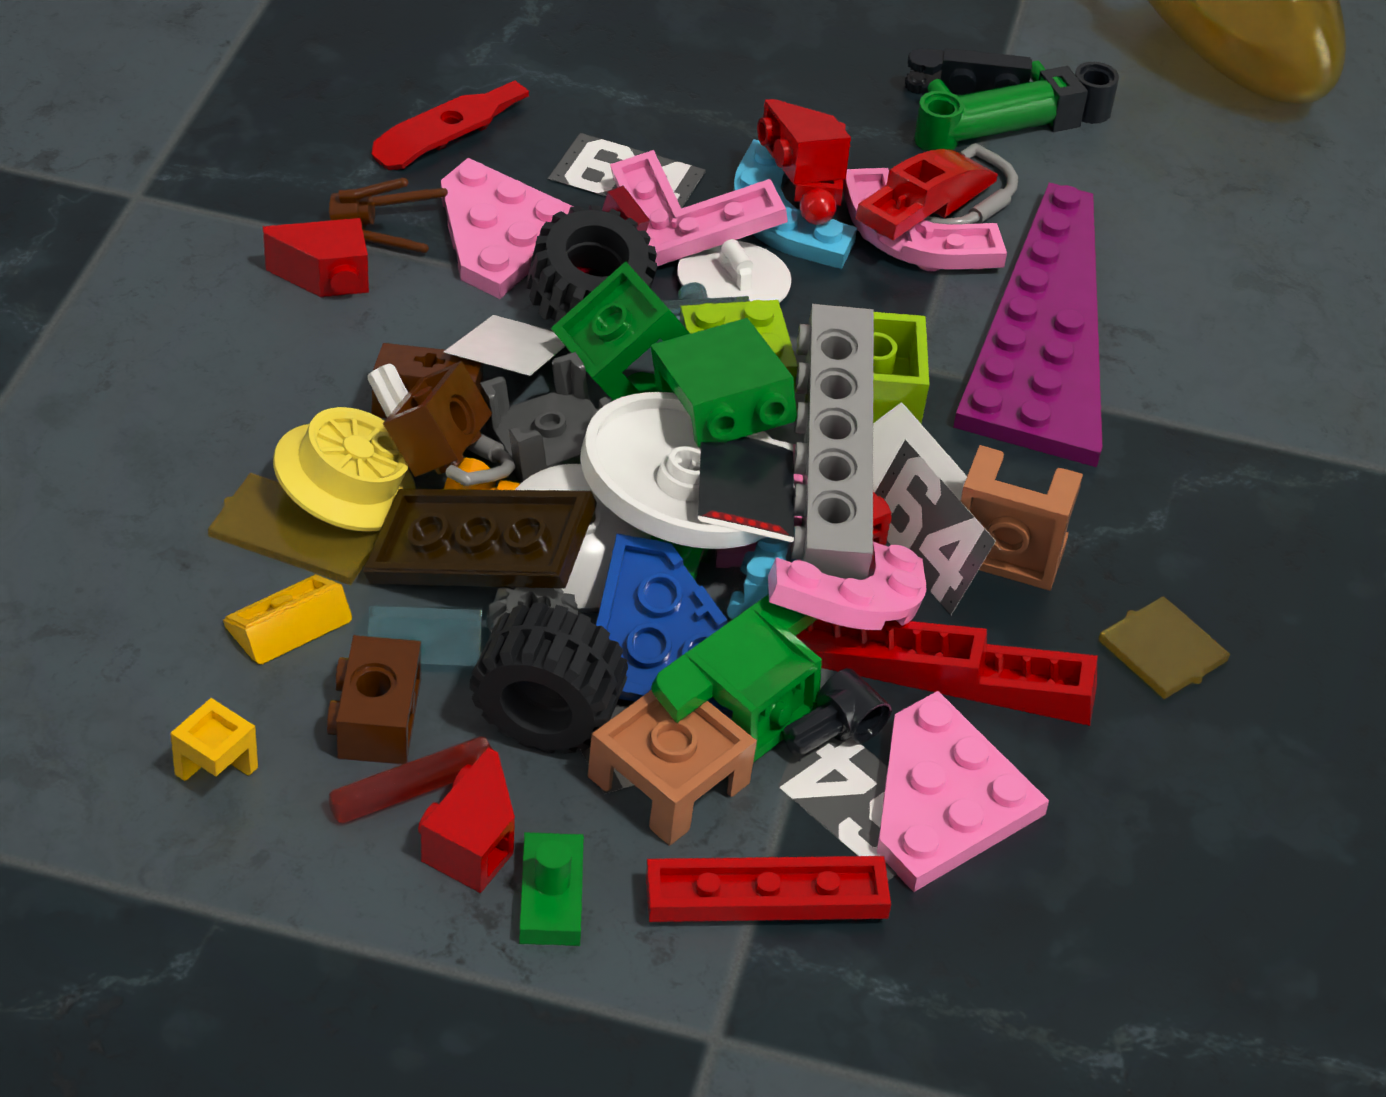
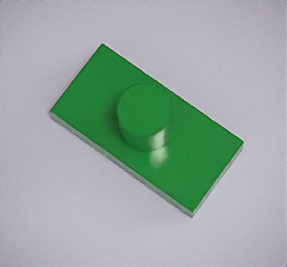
M524 832L519 944L580 946L584 834Z

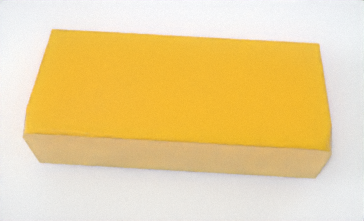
M315 574L225 616L223 623L249 657L257 664H264L349 623L352 620V614L342 584Z

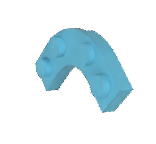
M753 139L737 168L733 191L771 179L786 208L788 219L787 223L753 235L763 243L783 253L842 269L855 243L857 227L840 223L834 219L823 225L808 223L802 217L800 210L786 200L782 192L788 176L782 168L777 166L775 159L766 147L762 146L759 140Z

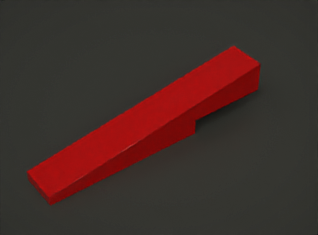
M817 619L796 635L801 642L822 659L821 668L838 672L850 668L860 677L930 692L939 691L941 694L1083 725H1091L1097 688L1098 655L987 644V629L916 621H910L903 626L896 620L885 621L882 630H864Z

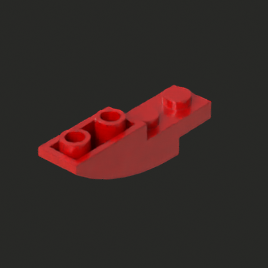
M937 149L920 153L889 169L887 184L858 204L855 219L874 229L876 233L895 240L932 213L945 218L997 181L998 174L954 150Z

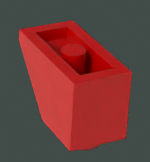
M360 218L263 226L264 257L267 271L319 297L369 293L368 253Z

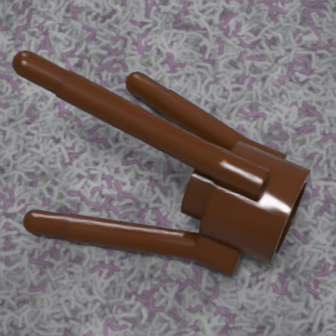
M406 178L389 180L357 189L339 190V193H332L330 197V220L360 218L365 241L426 253L429 250L427 244L364 229L366 225L374 224L375 207L441 198L447 196L448 190L446 188L374 196L406 187L408 185Z

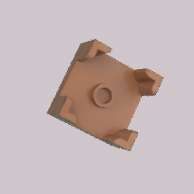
M979 445L964 483L960 500L996 540L979 570L1051 591L1065 551L1069 532H1066L1068 522L1079 493L1083 474L1058 468L1055 471L1048 493H1039L995 480L1002 464L1004 453Z
M650 690L592 733L588 778L607 792L612 788L613 771L615 768L652 799L649 827L652 832L670 846L689 831L694 802L727 776L729 777L727 794L731 797L750 784L757 740L708 701L676 723L653 695L652 690Z

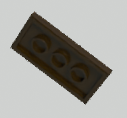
M398 489L363 573L370 584L565 589L597 506V501L592 491Z

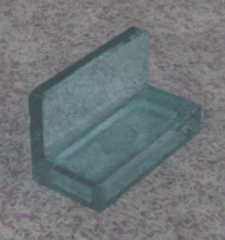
M372 604L369 606L368 636L421 641V664L475 666L481 655L483 607Z

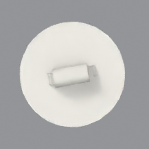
M735 239L727 240L722 245L681 258L677 268V275L681 286L690 296L703 304L747 302L753 300H779L780 303L788 295L791 287L790 272L779 257L760 246Z

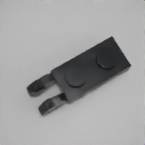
M917 48V50H912L908 55V67L914 71L907 73L905 88H908V91L924 95L928 93L927 88L931 81L941 79L951 93L965 95L1030 82L1032 59L1024 56L944 48V51Z

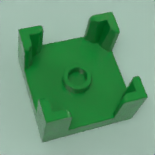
M626 261L551 327L552 331L571 353L576 352L583 362L586 372L613 401L624 396L640 393L622 372L644 354L652 344H655L660 338L662 341L690 334Z

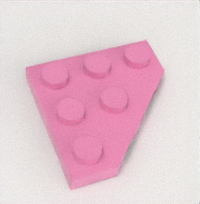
M470 158L463 161L440 181V188L448 190L447 196L441 197L448 217V229L453 249L456 250L460 279L499 299L529 274L537 236H539L545 222H551L553 215L560 211L568 215L570 207H573Z
M936 691L895 714L877 853L885 857V862L915 892L1045 816L1049 800L939 691Z

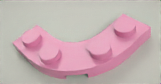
M888 168L847 169L846 179H843V193L851 220L861 233V236L878 249L897 259L915 264L925 271L1004 268L1007 251L997 223L950 225L922 220L895 240L876 233L874 229L855 219L857 208L860 202L887 184L889 170Z
M873 542V555L868 577L858 580L854 578L843 579L824 574L817 567L805 561L796 560L789 562L776 557L768 574L769 602L826 622L850 628L882 630L885 621L896 620L903 626L914 618L926 593L923 559L904 546L894 544L888 547Z

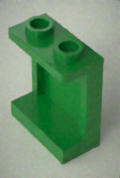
M748 318L651 345L656 389L658 392L674 393L691 417L694 441L700 449L701 442H727L796 421L797 412L793 376Z

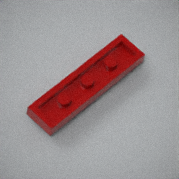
M884 856L647 859L646 885L649 922L889 918L891 898Z

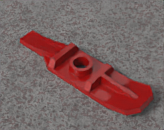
M514 80L485 94L459 96L390 128L373 142L372 157L387 170L404 169L427 151L434 148L441 150L451 140L476 129L479 131L486 129L496 115L513 103L528 97L529 90Z

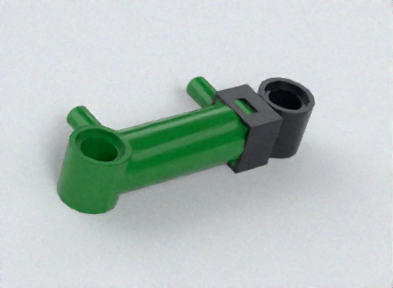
M1033 61L1030 76L1033 82L959 96L952 94L941 79H935L928 85V93H925L920 99L914 141L920 149L926 152L937 149L954 150L959 141L1046 124L1052 132L1079 128L1081 122L1090 124L1102 123L1111 117L1119 74L1112 66L1101 62L1080 64L1074 74L1068 66L1046 70L1040 61Z

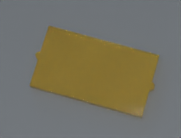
M253 473L247 476L232 497L224 499V508L208 528L209 537L348 585L354 582L367 563L380 531H354L326 523L297 505L283 490L279 482Z

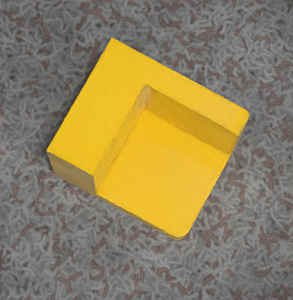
M213 698L206 701L170 733L174 772L183 781H187L201 767L216 777L230 764L248 776L258 768L255 725Z

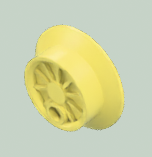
M336 407L323 410L315 415L310 424L301 425L288 431L279 440L274 451L273 468L275 475L287 495L309 514L326 523L344 529L381 531L398 489H416L407 463L383 425L384 420L359 409Z

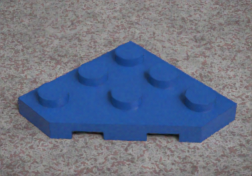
M617 534L596 626L602 625L610 633L609 639L618 642L623 650L621 657L627 660L628 670L626 673L627 680L619 699L635 702L652 690V682L662 669L726 625L727 618L702 585L699 586L683 565L682 557L671 543ZM713 697L708 700L729 719L732 718V710L720 705Z

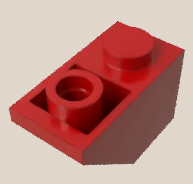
M776 99L765 100L763 118L759 119L757 125L758 138L761 145L766 147L775 159L777 166L782 168L793 184L846 179L851 136L833 115Z
M488 747L473 765H465L456 776L451 791L440 803L434 802L426 809L418 826V833L421 835V862L479 893L486 888L514 854L515 815L497 751Z

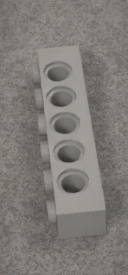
M812 304L809 324H799L797 337V355H806L805 363L799 362L797 367L796 393L805 394V401L797 402V419L794 426L795 433L804 434V442H796L794 453V474L803 475V483H795L794 516H802L801 526H794L791 558L808 562L817 567L822 573L830 576L863 580L868 577L873 555L874 309Z

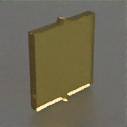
M1164 596L1137 612L1129 610L1125 619L1100 632L1098 639L1164 699L1192 682L1200 684L1205 674L1227 662L1230 656L1229 652Z

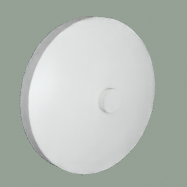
M645 392L624 396L606 404L592 417L581 447L580 461L582 471L595 495L621 519L652 536L676 544L697 548H735L755 543L766 537L698 520L701 449L694 441L691 417L674 393ZM764 431L753 434L772 439Z

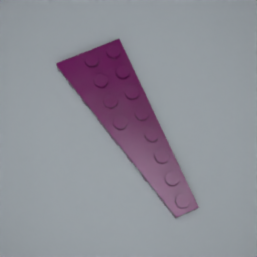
M1049 182L956 411L953 428L1097 467L1102 451L1094 198L1093 193L1081 191L1069 185H1058Z

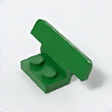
M768 594L662 669L652 682L651 689L653 695L676 723L713 697L720 705L732 710L731 720L757 740L754 763L784 740L782 732L787 725L816 709V701L821 684L822 659L801 642L796 635L814 623L817 618L770 603Z

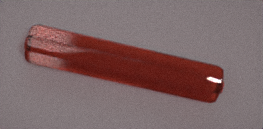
M479 736L334 789L329 793L330 809L339 823H346L454 783L456 776L465 765H473L488 747L491 749L492 747L485 737Z

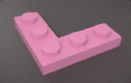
M654 150L610 164L617 188L624 185L650 219L646 232L651 238L649 245L655 246L657 257L655 262L657 266L722 245L727 240H737L788 222L786 208L771 179L681 209Z

